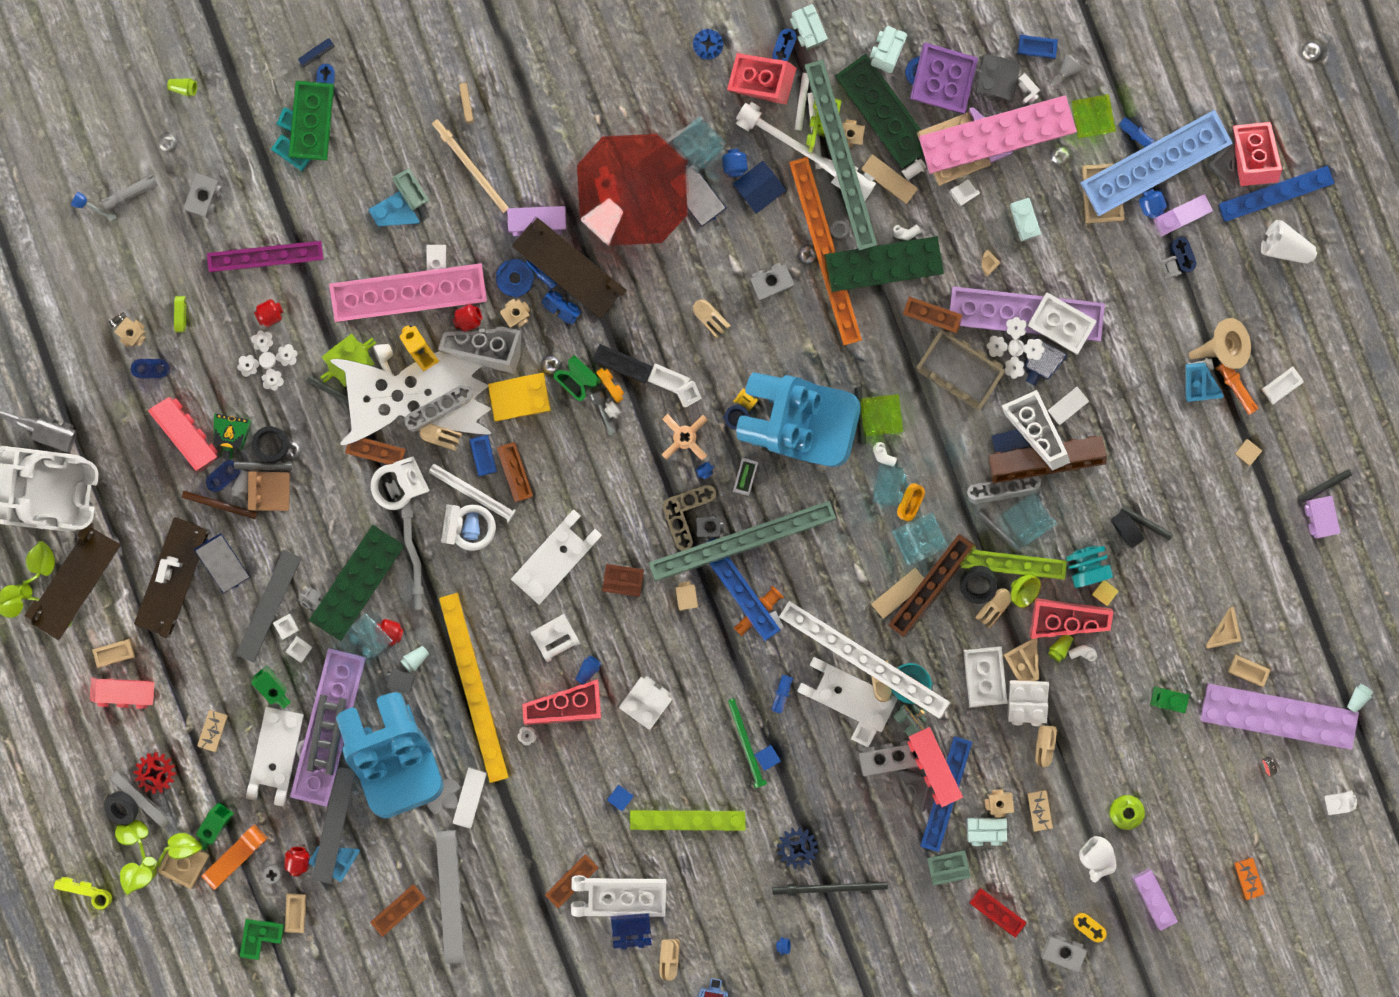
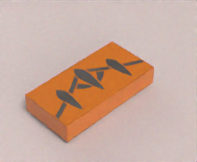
M1253 857L1235 862L1234 865L1245 900L1265 895Z

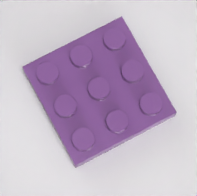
M923 43L910 99L965 114L978 58L933 44Z

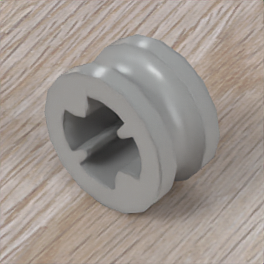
M395 479L392 480V483H386L392 499L395 495H401Z

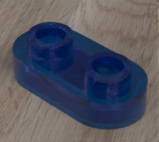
M137 359L131 364L130 370L133 376L141 379L164 378L169 374L170 366L163 359ZM143 365L144 371L140 373L138 368ZM162 365L164 368L162 372H158L157 370L158 366Z
M227 460L223 462L207 477L206 486L210 491L220 492L238 477L240 469H234V472L231 474L228 472V467H233L236 461ZM215 479H218L220 481V484L218 486H215L213 484V481Z

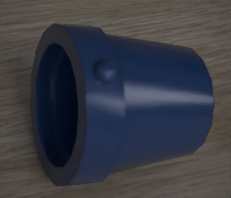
M733 405L727 409L723 419H725L728 427L737 430L739 417L751 416H749L748 411L743 406Z

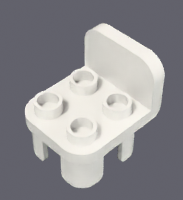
M0 446V524L66 532L86 528L92 522L94 516V507L89 506L91 485L96 486L98 483L97 467L79 455Z

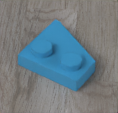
M400 191L368 209L378 227L420 223L415 212L410 209Z
M1205 362L1186 364L1185 398L1187 402L1224 398Z
M319 846L317 847V849L315 850L314 854L308 862L310 865L314 867L316 863ZM339 848L333 873L334 879L340 882L343 881L359 854V849Z

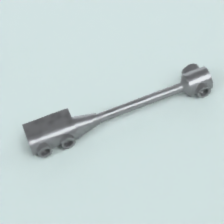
M0 410L1 419L15 423L19 427L32 432L31 440L71 453L77 431L73 430V425L63 422L61 426L55 423L56 419L45 416L44 419L18 417Z

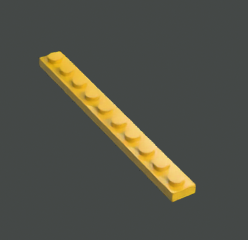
M454 593L440 597L439 601L489 782L509 778L459 595Z

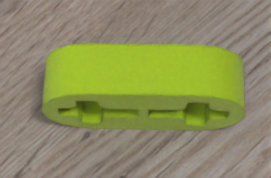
M175 296V332L186 331V296Z

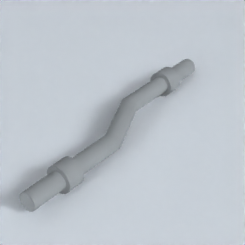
M410 500L401 510L402 518H404V543L413 563L414 587H412V595H414V610H422V595L424 591L421 586V562L412 542L411 518H413V510H411Z

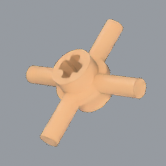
M668 414L662 419L674 431V443L661 454L666 460L679 448H690L701 460L707 457V454L695 443V432L708 421L704 415L691 427H680ZM689 433L690 436L688 438L690 440L688 442H681L680 434Z

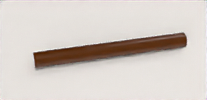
M183 491L182 498L252 519L257 517L258 512L187 491Z

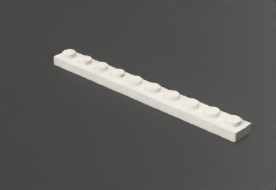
M789 601L779 616L787 623L939 719L942 718L951 702Z

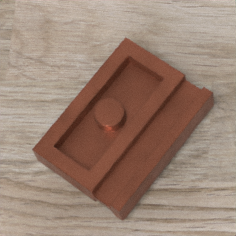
M606 564L602 591L640 597L644 569Z

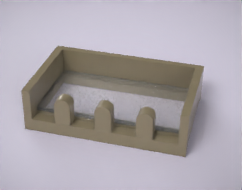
M940 330L914 370L979 411L1005 372L1002 369L1003 365L995 360L991 362L986 358L987 355L980 350L974 351L970 348L971 345L962 339L961 341L955 339V335L949 330Z

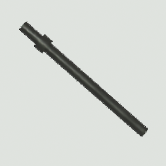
M874 882L807 886L788 884L785 887H772L773 895L788 894V896H796V894L888 890V883Z

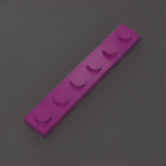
M322 241L211 252L207 253L208 270L211 273L323 261L324 255Z

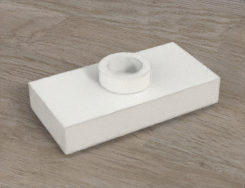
M427 245V270L446 268V245Z

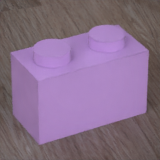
M1332 496L1306 501L1305 513L1310 517L1309 531L1311 535H1314V538L1340 534Z

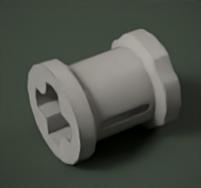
M1176 256L1160 261L1166 273L1165 279L1182 274L1178 270L1175 261L1177 259Z
M277 865L269 866L264 870V880L269 884L278 882L283 875L282 869ZM272 870L274 873H277L274 879L268 875Z

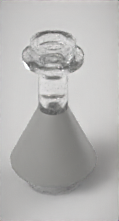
M1075 53L1065 55L1060 73L1052 81L1047 80L1045 86L1053 93L1058 91L1057 86L1066 77L1083 70L1082 65L1084 62Z

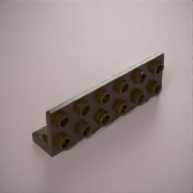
M536 216L512 245L515 250L599 318H602L620 295L623 296L627 291Z
M177 517L173 518L135 619V625L158 633L161 637H171L200 559L196 550L205 545L210 533L209 529ZM167 556L178 558V562L183 563L182 567L170 566L172 575L166 583L155 581L161 559H167Z
M92 522L86 528L79 531L77 534L78 542L40 600H34L24 615L25 621L56 640L62 638L121 547L120 543L95 530Z

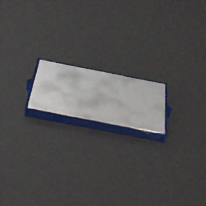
M693 163L683 171H679L678 175L668 181V184L701 227L712 219L715 220L717 215L727 209Z
M219 533L210 540L206 539L205 543L194 549L223 594L234 587H238V584L250 578V575L222 533Z

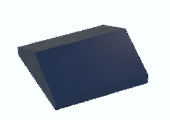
M761 161L733 183L755 214L786 192L781 182L764 161Z

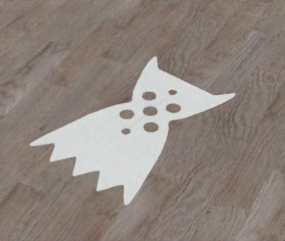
M436 352L434 354L439 362L423 372L415 362L397 376H393L384 370L341 359L331 360L333 364L345 371L352 431L343 439L340 445L353 443L390 424L399 415L406 417L411 413L407 407L410 401L415 400L422 407L460 385H467L471 388L473 393L472 400L431 424L453 431L491 434L487 428L477 423V420L490 411L491 408L474 400L479 393L488 387L487 384L472 377V374L483 365L442 352ZM406 377H415L417 380L416 386L413 388L407 387L405 385ZM377 380H386L388 385L384 391L377 390L375 386ZM426 389L432 391L430 396L425 395L424 391ZM394 390L403 392L404 396L401 401L396 402L390 397ZM464 390L460 391V392H461V395H460L459 397H461V396H463L464 398H467V397H468V396H467L468 391H467V392H465ZM455 394L452 395V396L454 397L456 403H458L459 401H458V399L456 398ZM366 395H368L370 398H373L368 403H365L363 401V398ZM445 399L442 402L444 408H450L453 404L451 399ZM381 404L389 405L390 413L388 415L382 416L378 412ZM428 408L425 411V415L429 418L436 414V410L433 408ZM422 413L419 414V415H420V418H419V419H417V420H414V418H411V419H410L411 421L416 422V423H417V421L420 420V419H422V422L425 421L424 418H423V416H422Z

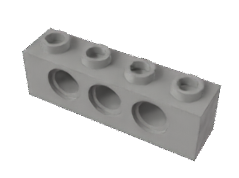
M910 740L900 741V745L893 746L892 743L882 744L879 749H874L873 746L862 748V752H858L862 775L868 776L918 767L915 760L918 757L912 755L907 743ZM897 750L902 751L904 754L900 761H896L893 758V754ZM877 754L884 755L885 760L882 764L875 763L874 757Z

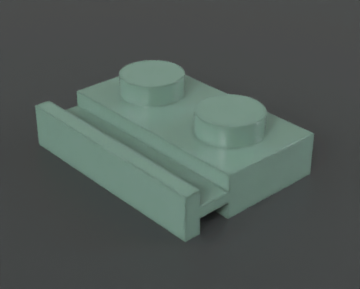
M965 850L927 857L933 886L971 878Z

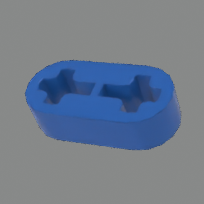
M787 28L781 31L773 50V59L778 60V56L775 54L780 53L781 49L785 48L784 55L786 58L781 60H789L796 42V33L792 29ZM790 33L793 40H789L786 46L784 45L785 38L782 36Z
M330 64L320 65L317 70L316 82L334 84V68ZM325 68H328L331 74L327 75V81H324V75L321 74L322 71H325Z

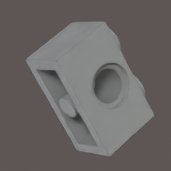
M196 173L183 209L208 218L214 212L215 204L213 203L215 197H219L221 193V182ZM202 192H208V199L206 201H200L199 199Z
M777 263L771 266V270L763 273V270L752 274L753 278L750 279L758 301L794 287V282L786 264L781 265ZM774 276L777 280L776 285H767L766 278Z
M1055 934L1054 937L1049 935L1041 954L1042 959L1079 973L1087 952L1083 948V944L1072 941L1071 944L1065 941V937ZM1063 947L1069 948V954L1065 957L1060 956V950Z

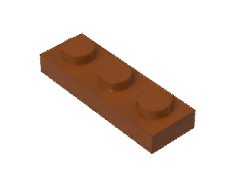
M910 296L903 312L905 316L954 333H958L964 316Z
M362 438L347 444L345 453L385 464H393L404 459L406 449Z
M513 442L497 447L514 502L533 497L516 443Z
M585 854L545 896L559 908L575 892L571 888L572 877L580 875L589 878L599 866Z
M413 884L370 923L383 937L422 903L426 897Z

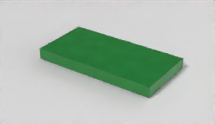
M295 81L289 158L328 161L334 84Z

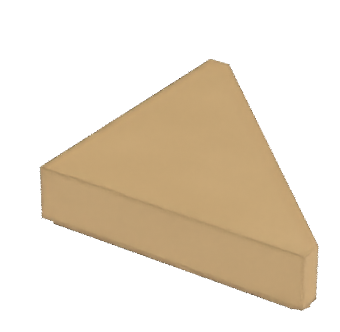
M1234 607L1228 609L1207 642L1206 649L1241 642Z

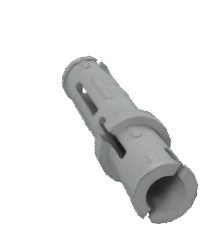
M152 174L121 191L120 189L117 190L115 194L102 199V204L106 211L117 205H124L131 198L158 186V183Z

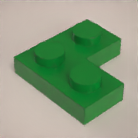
M246 918L240 957L259 960L262 941L281 944L284 924Z

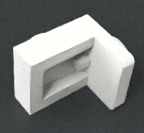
M1352 790L1324 796L1328 815L1347 813L1356 809L1357 798L1353 795Z

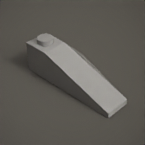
M496 327V329L489 330L484 328L479 329V331L444 332L438 351L495 370L515 374L520 359L522 332L521 330L507 327Z

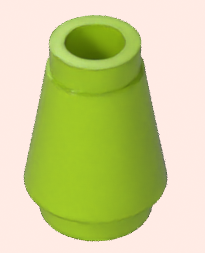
M192 78L169 79L167 84L168 90L187 97L195 96L198 86L197 81Z
M1070 635L1061 636L1049 648L1048 655L1057 662H1061L1062 659L1064 660L1074 640L1073 637Z

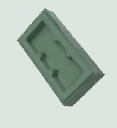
M409 168L392 178L412 211L429 202V199Z

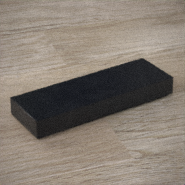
M599 344L592 361L646 384L653 367L602 344Z

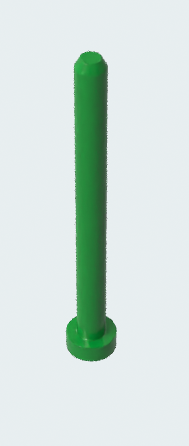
M734 698L729 699L728 704L756 782L753 784L754 788L764 786L767 782L766 779H762Z

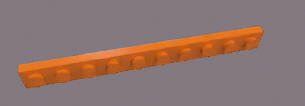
M808 157L791 161L789 165L843 346L862 341L848 291L831 293L824 255L835 253L836 251Z

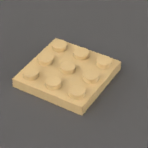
M968 112L917 132L919 138V136L972 122L973 120ZM985 158L933 174L938 185L941 186L989 167L991 163L989 158Z

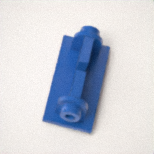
M549 291L541 302L544 305L543 307L553 314L559 309L561 312L557 317L567 324L573 325L582 312L577 305L567 302L556 291Z

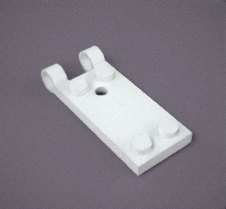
M575 510L564 519L511 578L515 584L539 605L602 536V534L594 529L584 541L570 529L580 518V515ZM561 546L567 547L566 553L560 551Z
M813 657L810 666L824 672V675L816 690L801 683L797 692L882 732L898 698L892 695L889 701L880 702L875 698L873 685ZM837 686H840L842 689L839 694L834 691Z
M266 706L246 799L256 801L259 786L262 784L278 788L274 805L284 807L304 714ZM271 763H274L276 765V769L274 771L269 769V765Z
M580 875L572 877V890L579 892L589 891L588 904L583 901L571 903V914L573 916L665 917L666 879L586 878ZM606 894H610L612 897L610 899H606L604 896Z

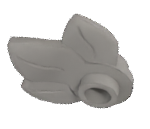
M452 779L443 780L444 787L441 795L436 800L427 803L429 809L434 814H438L442 806L457 808L458 801L454 792L460 788V785Z

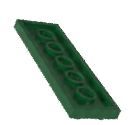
M864 54L836 74L835 78L897 164L903 169L923 155L917 135L921 128L878 69L871 66L872 61L868 55Z
M938 236L824 255L831 293L944 274Z
M372 524L310 617L309 622L341 642L405 545Z

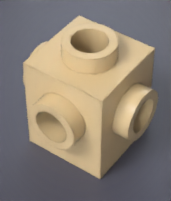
M845 119V123H842L848 146L853 148L854 144L862 145L865 126L856 125L857 121ZM848 130L852 132L850 137L847 136Z
M512 299L504 305L506 308L500 311V314L512 329L517 325L520 328L529 322L528 318H530L528 312L531 310L525 301L521 303L519 299L517 301ZM515 311L520 312L517 316L513 315Z
M127 317L114 331L121 337L119 341L126 347L130 345L132 347L141 346L146 340L145 335L147 334L143 330L145 326L138 320L133 322Z
M1003 789L992 790V794H987L988 799H985V808L995 818L1006 817V813H1014L1011 792H1003ZM998 801H1001L1000 806H996Z

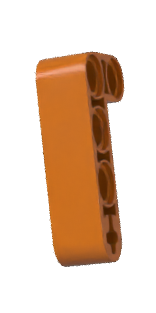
M254 824L201 877L215 890L268 837Z

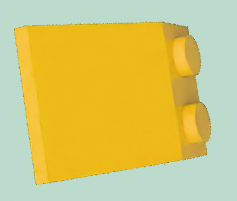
M544 373L488 384L495 422L551 412Z

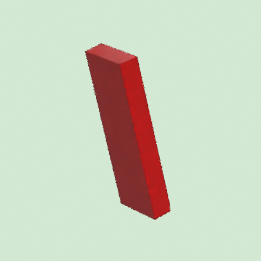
M979 888L969 904L1015 938L1027 923L982 888Z

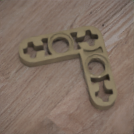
M705 485L668 498L663 503L664 513L679 550L690 549L693 544L683 511L713 501L716 497L714 487ZM706 488L709 491H713L711 499L702 497L701 500L703 502L698 503L696 491H699V495L703 494ZM689 494L695 497V503L691 506L686 505L684 502L685 496ZM669 501L677 504L675 512H680L681 516L669 519V515H672L671 510L666 509ZM675 519L683 521L682 529L675 530L672 523ZM687 531V534H683L686 540H690L687 548L679 546L681 538L680 536L676 538L675 533Z

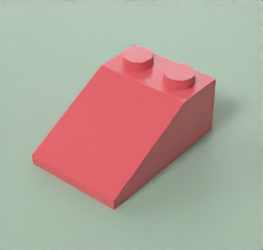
M737 53L727 90L768 102L787 105L796 67L788 61Z
M1271 122L1233 126L1236 165L1240 185L1248 186L1279 182L1282 167Z

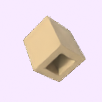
M690 581L679 583V587H675L679 610L697 608L695 585H691Z

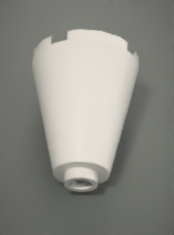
M1275 220L1265 234L1268 235L1267 240H1263L1261 244V253L1265 256L1308 264L1310 261L1313 262L1316 258V247L1284 221Z

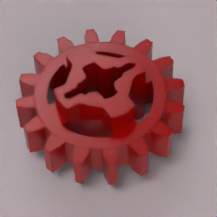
M154 752L152 757L151 753H148L147 759L141 757L142 763H136L139 770L134 771V774H138L135 781L141 782L138 786L139 788L146 787V793L150 789H152V794H156L157 789L162 793L164 792L163 787L169 789V782H175L172 776L177 775V772H173L172 769L176 765H170L172 759L166 760V754H162L159 757L158 752ZM155 760L162 762L165 766L158 765ZM147 764L148 769L146 773L143 774L144 766ZM154 770H163L162 772H159V774H157V777L156 775L148 776V774H151V772H153ZM168 772L167 778L163 783V776ZM146 780L152 781L154 785L147 783Z

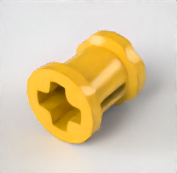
M743 388L733 402L739 403L749 413L758 399H754L746 394Z

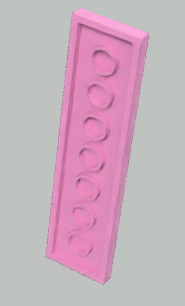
M1065 95L919 136L929 173L932 174L1075 134L1077 130Z
M482 263L329 284L335 322L487 302Z

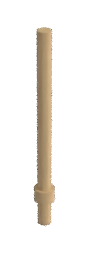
M438 119L435 120L432 125L440 133V138L443 142L448 143L503 213L507 212L508 206L453 139V134L446 130Z

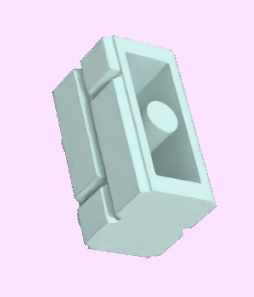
M813 4L792 13L790 22L794 30L798 29L800 36H797L801 47L805 46L806 50L828 42L827 35Z
M886 26L884 32L880 31L876 42H879L878 47L874 46L870 57L873 58L871 66L892 73L906 40L907 33L900 30L897 31L890 26Z
M1030 198L1011 203L1009 205L1021 242L1040 236V228Z
M1005 817L967 818V841L972 842V846H983V842H991L993 846L1002 845V842H1007V819Z

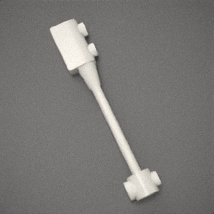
M753 102L744 104L736 117L737 122L735 124L748 132L755 125L820 164L823 169L834 176L831 183L840 188L831 159L823 158L814 151L808 152L809 148L760 119L762 112L759 111L761 107ZM854 165L864 201H866L876 185L873 182L875 178L866 172L864 175L858 173V167Z

